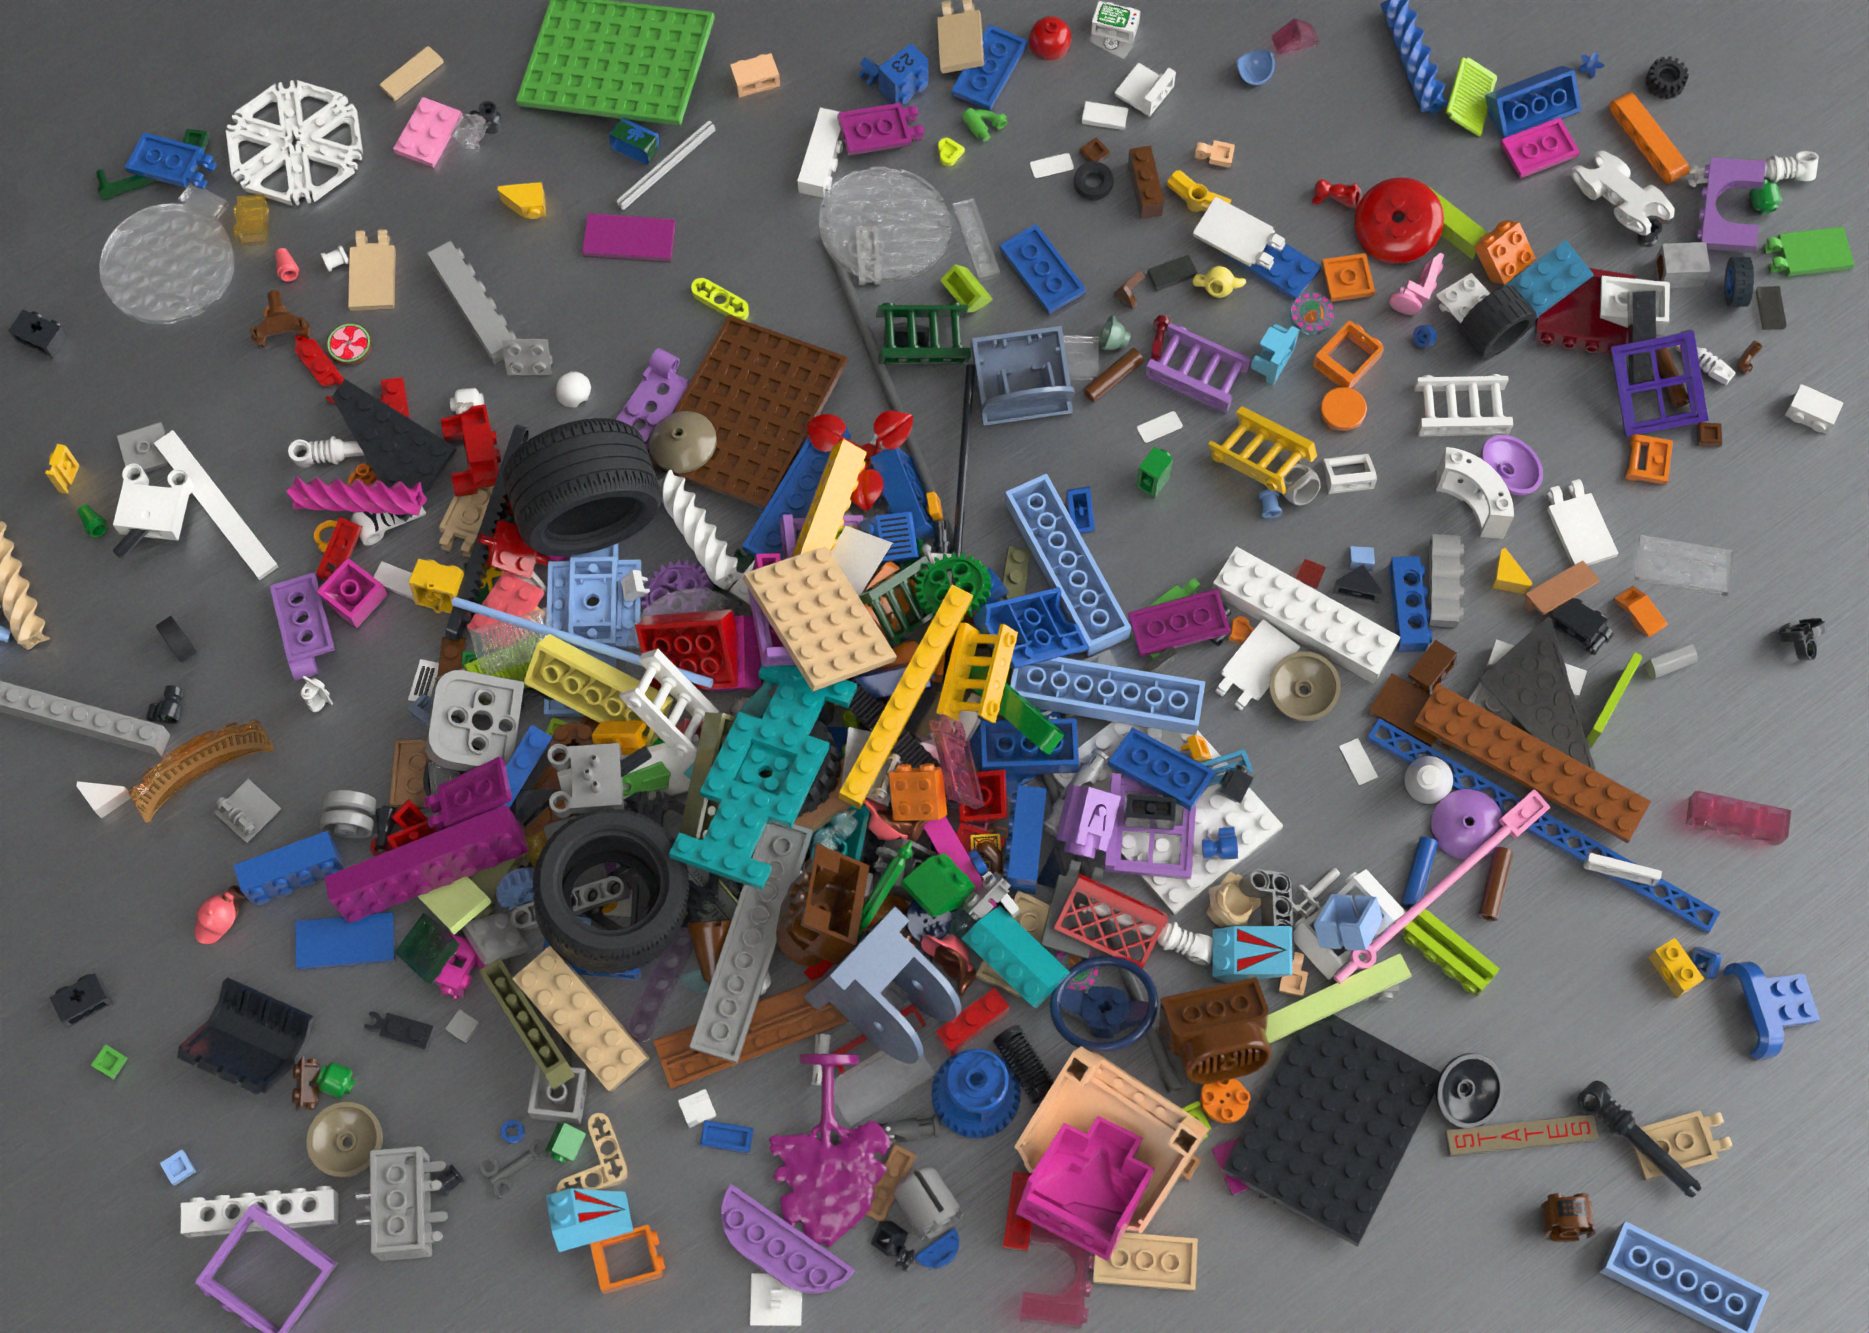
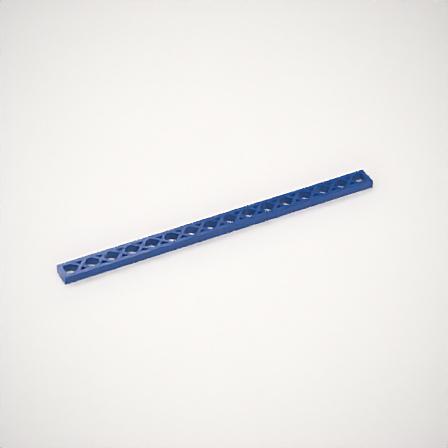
M1380 718L1367 737V741L1409 765L1419 758L1418 755L1425 753L1443 760L1451 768L1453 780H1455L1452 785L1453 790L1471 789L1480 792L1487 789L1491 790L1495 798L1493 800L1499 806L1503 816L1508 812L1504 809V802L1510 801L1515 806L1522 800ZM1379 728H1382L1388 732L1390 739L1381 740L1375 734ZM1397 743H1408L1411 751H1400ZM1470 778L1474 787L1465 788L1462 786L1460 779ZM1546 812L1537 819V823L1531 824L1525 830L1583 864L1589 855L1588 851L1591 850L1598 851L1601 856L1635 864ZM1551 825L1556 827L1558 835H1548L1545 827ZM1567 839H1577L1580 847L1574 849L1569 847ZM1600 873L1706 934L1711 931L1720 914V911L1662 878L1655 886L1647 884L1636 885L1631 880ZM1659 886L1663 888L1666 897L1659 898L1655 896L1653 888ZM1682 899L1686 901L1688 909H1678L1674 900ZM1704 911L1711 915L1707 925L1699 921L1697 912Z

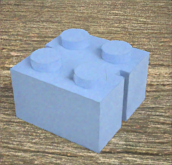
M1331 894L1314 923L1320 947L1341 949L1344 946L1348 950L1366 951L1383 921L1377 897L1356 895L1354 899L1360 917L1358 918L1352 895Z

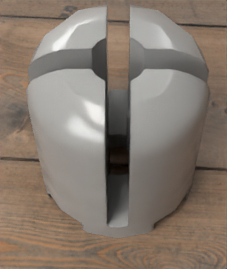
M921 1167L914 1171L915 1175L909 1173L898 1182L894 1190V1199L920 1240L923 1241L925 1236L930 1240L948 1230L947 1226L951 1223V1220L956 1216L960 1220L964 1212L937 1170L932 1167Z

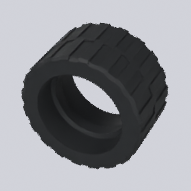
M1507 285L1493 291L1478 302L1463 318L1460 330L1482 357H1493L1508 349L1524 336L1534 324L1537 313L1513 285Z

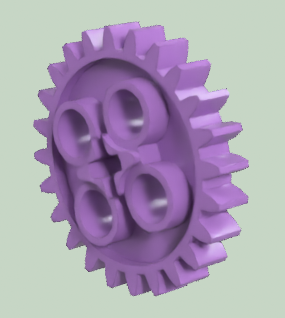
M678 559L676 565L669 561L668 568L661 565L660 573L653 571L654 579L647 578L650 585L644 586V589H650V592L641 597L644 601L640 603L644 608L643 613L646 616L706 611L707 609L704 605L711 604V600L708 597L714 595L710 589L714 585L710 581L711 579L707 575L706 570L699 566L697 562L691 563L687 559L683 563ZM663 587L670 589L673 593L671 594L667 589H664Z

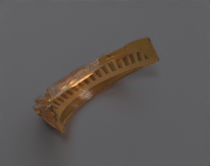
M252 719L248 724L243 725L232 722L226 724L219 731L209 730L167 753L161 758L162 762L148 768L142 774L144 779L138 786L131 787L128 793L147 823L172 795L204 773L234 759L255 753L272 752L275 748L258 720Z

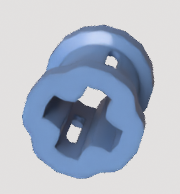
M1267 489L1259 493V499L1262 500L1263 511L1261 512L1263 518H1275L1282 514V509L1278 504V491Z

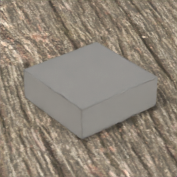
M459 1009L445 1030L467 1044L479 1027L480 1022Z

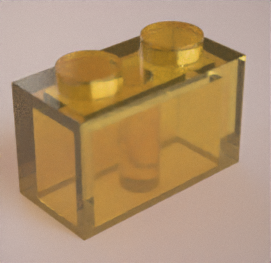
M237 196V205H234V216L237 218V224L233 225L234 237L238 238L241 246L268 244L269 205L265 196Z

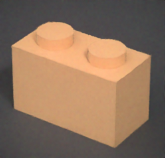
M772 53L758 55L756 58L745 61L740 60L730 64L731 76L739 98L780 86L779 73Z

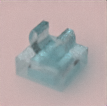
M965 910L953 912L951 928L947 935L953 934L959 939L963 938L970 930L967 923L973 920L972 916H966Z

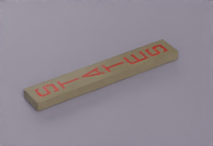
M1594 1114L1445 1131L1449 1157L1589 1142L1599 1139Z

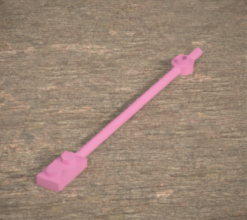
M1535 789L1527 794L1498 820L1503 826L1377 937L1368 946L1366 951L1352 950L1350 962L1333 976L1334 980L1341 984L1356 969L1365 970L1372 967L1376 962V952L1507 835L1510 834L1515 839L1550 808L1547 802ZM1359 954L1364 955V957H1365V961H1364V962H1362V961L1359 960V958H1358V955H1359Z

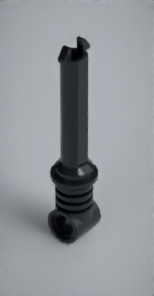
M1593 1081L1579 1093L1577 1101L1583 1111L1590 1114L1594 1113L1595 1115L1598 1113L1599 1119L1603 1117L1604 1120L1602 1122L1604 1124L1606 1122L1609 1123L1607 1126L1612 1135L1615 1133L1617 1136H1624L1686 1196L1693 1198L1696 1195L1690 1189L1691 1186L1697 1192L1702 1189L1699 1181L1694 1179L1636 1124L1631 1110H1626L1625 1108L1621 1110V1105L1617 1106L1615 1099L1613 1101L1610 1100L1612 1098L1611 1091L1605 1083Z

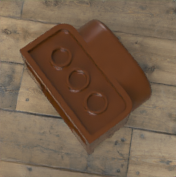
M818 843L815 845L813 858L805 862L802 873L790 885L780 907L776 939L786 957L803 966H814L823 960L838 964L857 945L869 865Z
M1257 977L1161 998L1160 1035L1165 1034L1167 1048L1173 1054L1179 1056L1185 1076L1191 1082L1211 1084L1247 1076L1264 1067L1272 1055V1049L1266 1036L1269 1010Z

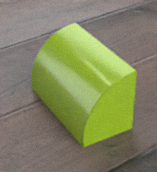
M955 264L940 279L958 303L968 305L967 312L969 313L983 308L993 300L967 267Z

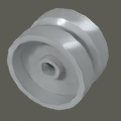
M349 790L326 792L323 795L322 808L326 812L320 816L319 829L322 832L328 831L330 835L342 838L357 839L371 836L373 834L374 821L370 817L375 814L376 799L370 795Z

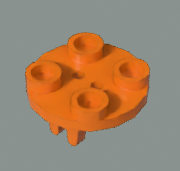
M1236 1079L1204 1084L1200 1091L1202 1109L1210 1118L1217 1122L1226 1124L1236 1122L1244 1116L1249 1107L1250 1094Z

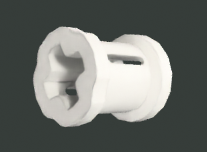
M341 245L327 254L321 253L328 272H331L332 268L341 264H349V260Z

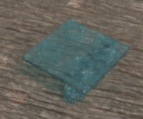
M844 810L843 812L839 811L830 820L832 824L826 829H820L813 836L815 841L811 844V847H815L818 843L835 850L838 847L835 843L838 845L842 844L835 836V832L843 840H846V836H849L857 829L858 821L851 817L856 810Z

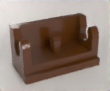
M1435 640L1408 673V677L1412 679L1411 684L1432 694L1436 685L1441 684L1456 666L1457 652Z

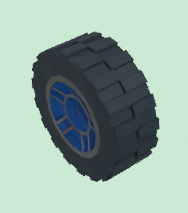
M1731 257L1727 262L1724 277V293L1728 307H1748L1750 305L1754 286V267L1750 257Z

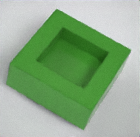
M105 1044L91 1066L114 1080L128 1058Z

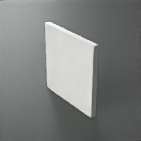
M752 1273L750 1326H801L802 1293L788 1288L769 1274Z

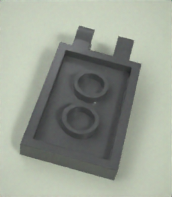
M1071 860V862H1068L1065 876H1057L1040 944L1045 948L1086 960L1088 959L1091 945L1054 929V925L1071 892L1081 862ZM1094 867L1090 871L1089 878L1100 883L1104 869ZM1078 891L1076 892L1073 899L1075 908H1079L1080 903L1087 905L1089 903L1087 896ZM1070 905L1068 911L1073 910L1072 905ZM1088 910L1086 913L1082 911L1077 912L1081 924L1095 920L1093 912ZM1075 914L1064 917L1061 924L1068 929L1079 926ZM1096 924L1083 928L1086 937L1093 939ZM1081 930L1075 931L1079 934H1082Z

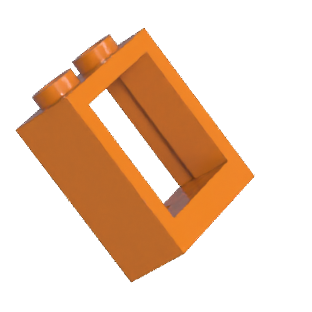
M1349 320L1315 355L1312 366L1337 386L1352 388L1381 358L1384 346L1377 338L1368 335L1360 325L1354 324ZM1346 338L1370 355L1354 374L1330 357Z
M649 1224L634 1228L629 1233L590 1243L600 1290L603 1294L663 1278L662 1270H666L663 1256L657 1255L655 1247L660 1245L657 1231H652ZM646 1237L654 1271L611 1283L603 1248Z

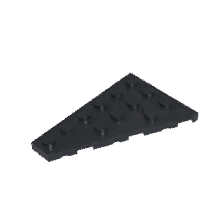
M344 379L332 396L377 478L388 488L397 481H401L409 489L418 482H421L422 493L426 495L457 451L456 447L346 379ZM407 513L399 516L406 522L411 514Z

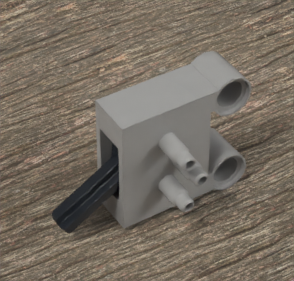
M619 743L568 747L563 744H555L551 746L547 754L551 766L556 770L563 771L571 765L572 797L564 791L555 792L550 797L549 804L553 813L559 818H565L571 814L586 813L593 810L624 809L623 776L652 758L650 751L646 746H643L622 760ZM557 753L566 754L565 759L561 762L554 761V756ZM559 800L568 801L564 809L555 808Z

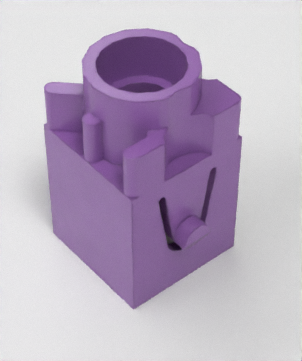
M1069 784L1056 840L1066 842L1064 852L1094 859L1096 850L1107 852L1121 796L1091 787Z

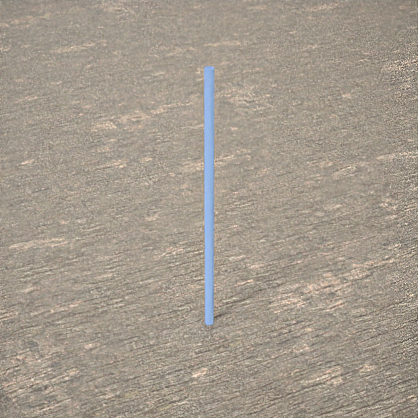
M454 597L452 600V606L546 636L551 634L564 642L643 666L638 661L640 655L458 597ZM677 668L690 682L708 688L712 687V678Z

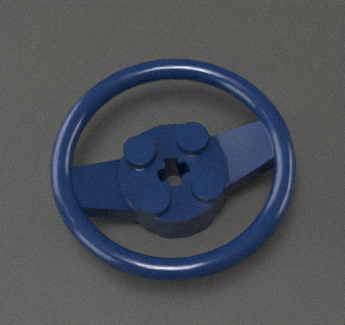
M1094 957L1074 965L1068 970L1070 974L1052 992L1050 1014L1055 1028L1067 1042L1077 1048L1082 1046L1090 1052H1113L1134 1044L1150 1029L1158 1010V993L1151 977L1136 963L1120 957ZM1098 966H1115L1130 971L1142 981L1147 990L1149 1002L1128 1000L1124 991L1111 986H1093L1088 990V993L1065 987L1074 977L1085 970ZM1060 1009L1082 1020L1090 1034L1101 1039L1114 1038V1035L1120 1033L1123 1029L1125 1031L1128 1027L1139 1026L1132 1033L1119 1040L1102 1043L1091 1042L1076 1036L1066 1027L1062 1020Z

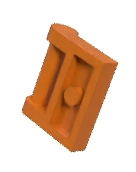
M1639 434L1631 435L1630 445L1632 446L1629 469L1626 470L1625 478L1630 481L1641 480L1666 485L1669 477L1673 441ZM1641 446H1647L1644 471L1638 470Z

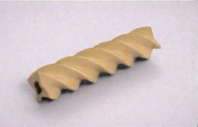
M0 521V601L2 602L5 617L10 622V630L17 644L29 650L36 644L50 638L42 634L45 621L34 614L37 601L27 595L30 583L27 579L19 576L22 563L11 556L14 543L3 537L7 525Z

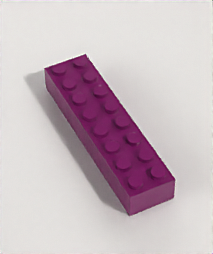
M503 805L324 878L329 901L345 920L351 923L371 914L382 912L396 904L404 903L416 896L427 894L439 887L450 885L465 876H472L479 871L495 867L509 859L518 858L522 854L529 852L523 827L508 806Z

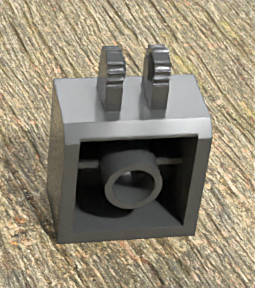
M911 840L885 841L884 847L877 848L876 854L882 857V861L874 862L873 868L880 871L879 880L891 860L898 855V848ZM915 842L912 844L911 857L905 859V867L889 893L908 902H912L915 899L901 885L902 880L928 858L938 855Z

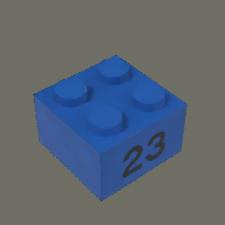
M912 43L878 67L879 92L891 104H906L913 95L925 90L929 84L928 59Z

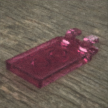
M942 714L938 716L941 721L940 727L939 722L933 719L929 721L930 732L934 735L947 796L951 800L977 810L983 807L984 803L970 743L965 740L966 734L963 724L959 721L953 722L954 732L948 717Z

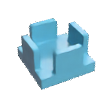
M1274 323L1272 327H1269L1261 340L1260 347L1264 349L1259 356L1255 355L1253 357L1251 368L1265 375L1267 383L1274 385L1294 352L1299 329L1291 326L1287 330Z

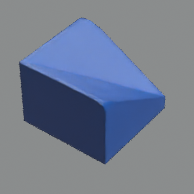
M1694 947L1690 959L1702 976L1716 978L1723 954L1704 947Z

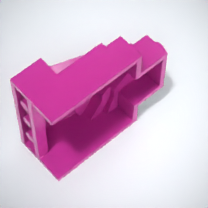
M1097 1116L1087 1134L1063 1123L1029 1177L1016 1214L1108 1261L1131 1221L1155 1170L1151 1166L1135 1159L1143 1138L1100 1116Z

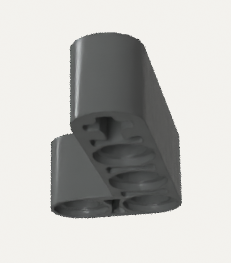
M1255 870L1241 878L1239 882L1240 890L1245 896L1261 898L1262 926L1292 927L1293 961L1295 952L1291 880L1288 875L1282 872Z

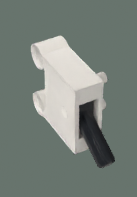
M138 464L127 465L122 471L124 481L113 523L119 534L126 535L113 549L114 554L121 559L125 558L143 537L178 541L188 497L194 489L193 481L183 469H174L169 473L168 483L171 488L148 486L149 479L142 467ZM140 475L136 480H132L135 476ZM185 480L183 484L177 485L179 481Z

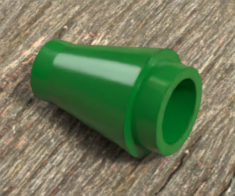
M89 505L79 507L77 513L80 516L86 534L94 538L102 536L107 531L106 520L91 509Z

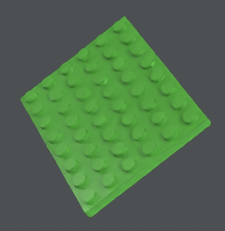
M550 0L516 102L518 106L681 126L714 22V13L609 0Z

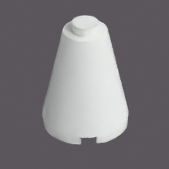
M1420 757L1409 765L1405 773V786L1408 793L1413 799L1421 803L1434 804L1440 802L1452 789L1453 775L1451 769L1443 760L1437 757Z

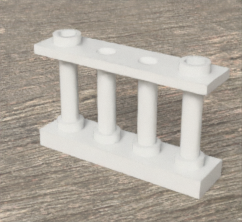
M1492 374L1490 376L1433 377L1431 375L1418 377L1414 386V392L1424 393L1426 415L1425 418H1421L1419 423L1418 436L1509 435L1513 427V417H1505L1503 415L1500 390H1505L1509 380L1508 376ZM1491 390L1493 417L1480 416L1478 391ZM1433 391H1446L1447 418L1435 417ZM1455 391H1469L1471 417L1460 418L1457 416Z
M659 649L641 654L638 661L645 667L646 672L637 688L621 692L619 697L677 756L682 759L696 755L697 748L691 743V740L700 723L704 720L705 712L719 713V711ZM653 677H655L662 687L654 702L651 703L644 694ZM670 693L677 700V703L667 719L660 712V709ZM686 709L692 715V719L683 735L675 726L682 712Z

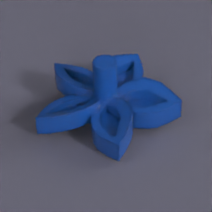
M1598 51L1593 53L1591 57L1581 55L1582 61L1585 64L1580 67L1579 71L1584 72L1588 70L1590 76L1594 78L1596 68L1600 69L1605 66L1602 62L1597 61L1599 58Z

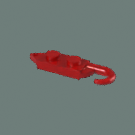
M296 334V349L294 351L320 386L329 387L335 384L340 386L344 378L313 338L308 339ZM330 396L325 397L328 402L335 404L333 398Z

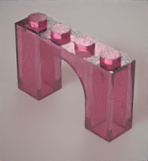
M1032 1222L1029 1245L1057 1248L1064 1251L1073 1260L1077 1274L1073 1286L1062 1294L1052 1296L1023 1292L1020 1321L1081 1330L1082 1323H1087L1089 1308L1084 1307L1085 1297L1090 1298L1092 1282L1087 1281L1088 1271L1093 1272L1095 1256H1090L1089 1251Z

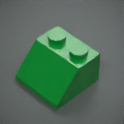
M945 853L928 858L901 882V885L932 918L961 908L965 904L966 898L976 887L969 877Z

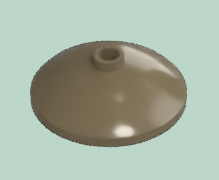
M681 411L666 416L654 427L649 439V450L655 463L666 471L672 470L673 473H688L702 467L710 460L717 445V435L712 423L705 416L692 411Z
M1296 652L1286 656L1275 666L1270 677L1269 691L1273 703L1284 715L1297 721H1314L1324 717L1335 707L1341 692V682L1337 670L1326 658L1312 652ZM1305 687L1308 692L1302 694L1299 689Z
M354 1102L336 1103L322 1110L312 1121L306 1139L307 1152L313 1164L323 1173L338 1178L352 1177L370 1167L371 1150H381L383 1142L382 1128L377 1117L365 1106ZM352 1139L351 1146L345 1147V1141Z

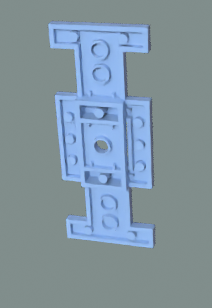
M619 543L594 552L572 555L570 561L548 562L546 626L621 650L640 649L635 625L641 621V597L639 596L633 602L625 601L621 579L632 570H639L642 575L641 560H619ZM617 585H618V602H617ZM596 597L599 599V603L596 606L587 605L588 599ZM568 643L617 669V658ZM544 698L545 717L584 716L582 713L555 699L546 700Z

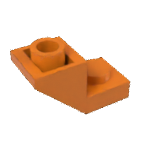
M1634 586L1614 598L1616 605L1631 615L1634 628L1647 637L1652 636L1667 626L1666 620L1649 597Z

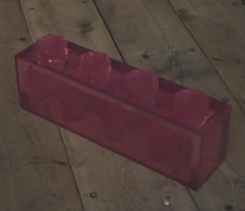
M1695 790L1689 797L1686 825H1691L1696 830L1710 829L1717 831L1720 835L1734 834L1741 836L1744 840L1758 839L1765 841L1768 845H1779L1788 838L1791 810Z

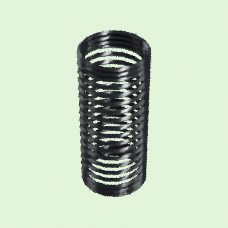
M1014 1025L996 1036L993 1043L1000 1050L999 1053L1004 1057V1061H1007L1006 1064L1009 1065L1011 1072L1016 1076V1080H1019L1020 1087L1023 1088V1091H1026L1025 1094L1028 1095L1027 1098L1031 1104H1036L1045 1098L1054 1083V1079L1051 1078V1075H1048L1049 1071H1046L1047 1068L1043 1067L1042 1060H1038L1039 1056H1036L1037 1053L1034 1052L1033 1045H1029L1030 1041H1027L1026 1034H1022L1023 1030L1020 1025Z

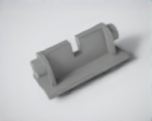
M891 754L887 758L867 795L868 798L888 806L891 799L889 773L897 769L898 765L903 764L900 761L899 755Z
M995 872L984 879L982 886L976 893L973 892L966 898L965 904L962 907L978 921L994 907L988 900L992 898L998 903L1009 892L1008 889L1011 885L998 872Z

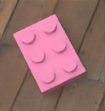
M422 97L394 146V153L434 168L463 116L462 112Z

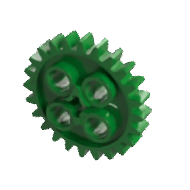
M953 552L951 558H948L944 553L943 560L935 557V564L927 562L928 570L921 569L922 577L916 578L918 583L915 585L917 600L921 609L924 608L927 615L932 613L933 618L951 587L947 575L948 571L952 572L956 587L966 592H971L970 594L973 595L971 604L965 614L973 617L972 611L976 610L979 612L981 610L979 604L986 605V597H991V577L986 565L982 566L980 559L975 561L973 555L966 559L964 552H962L960 557H956L955 552Z

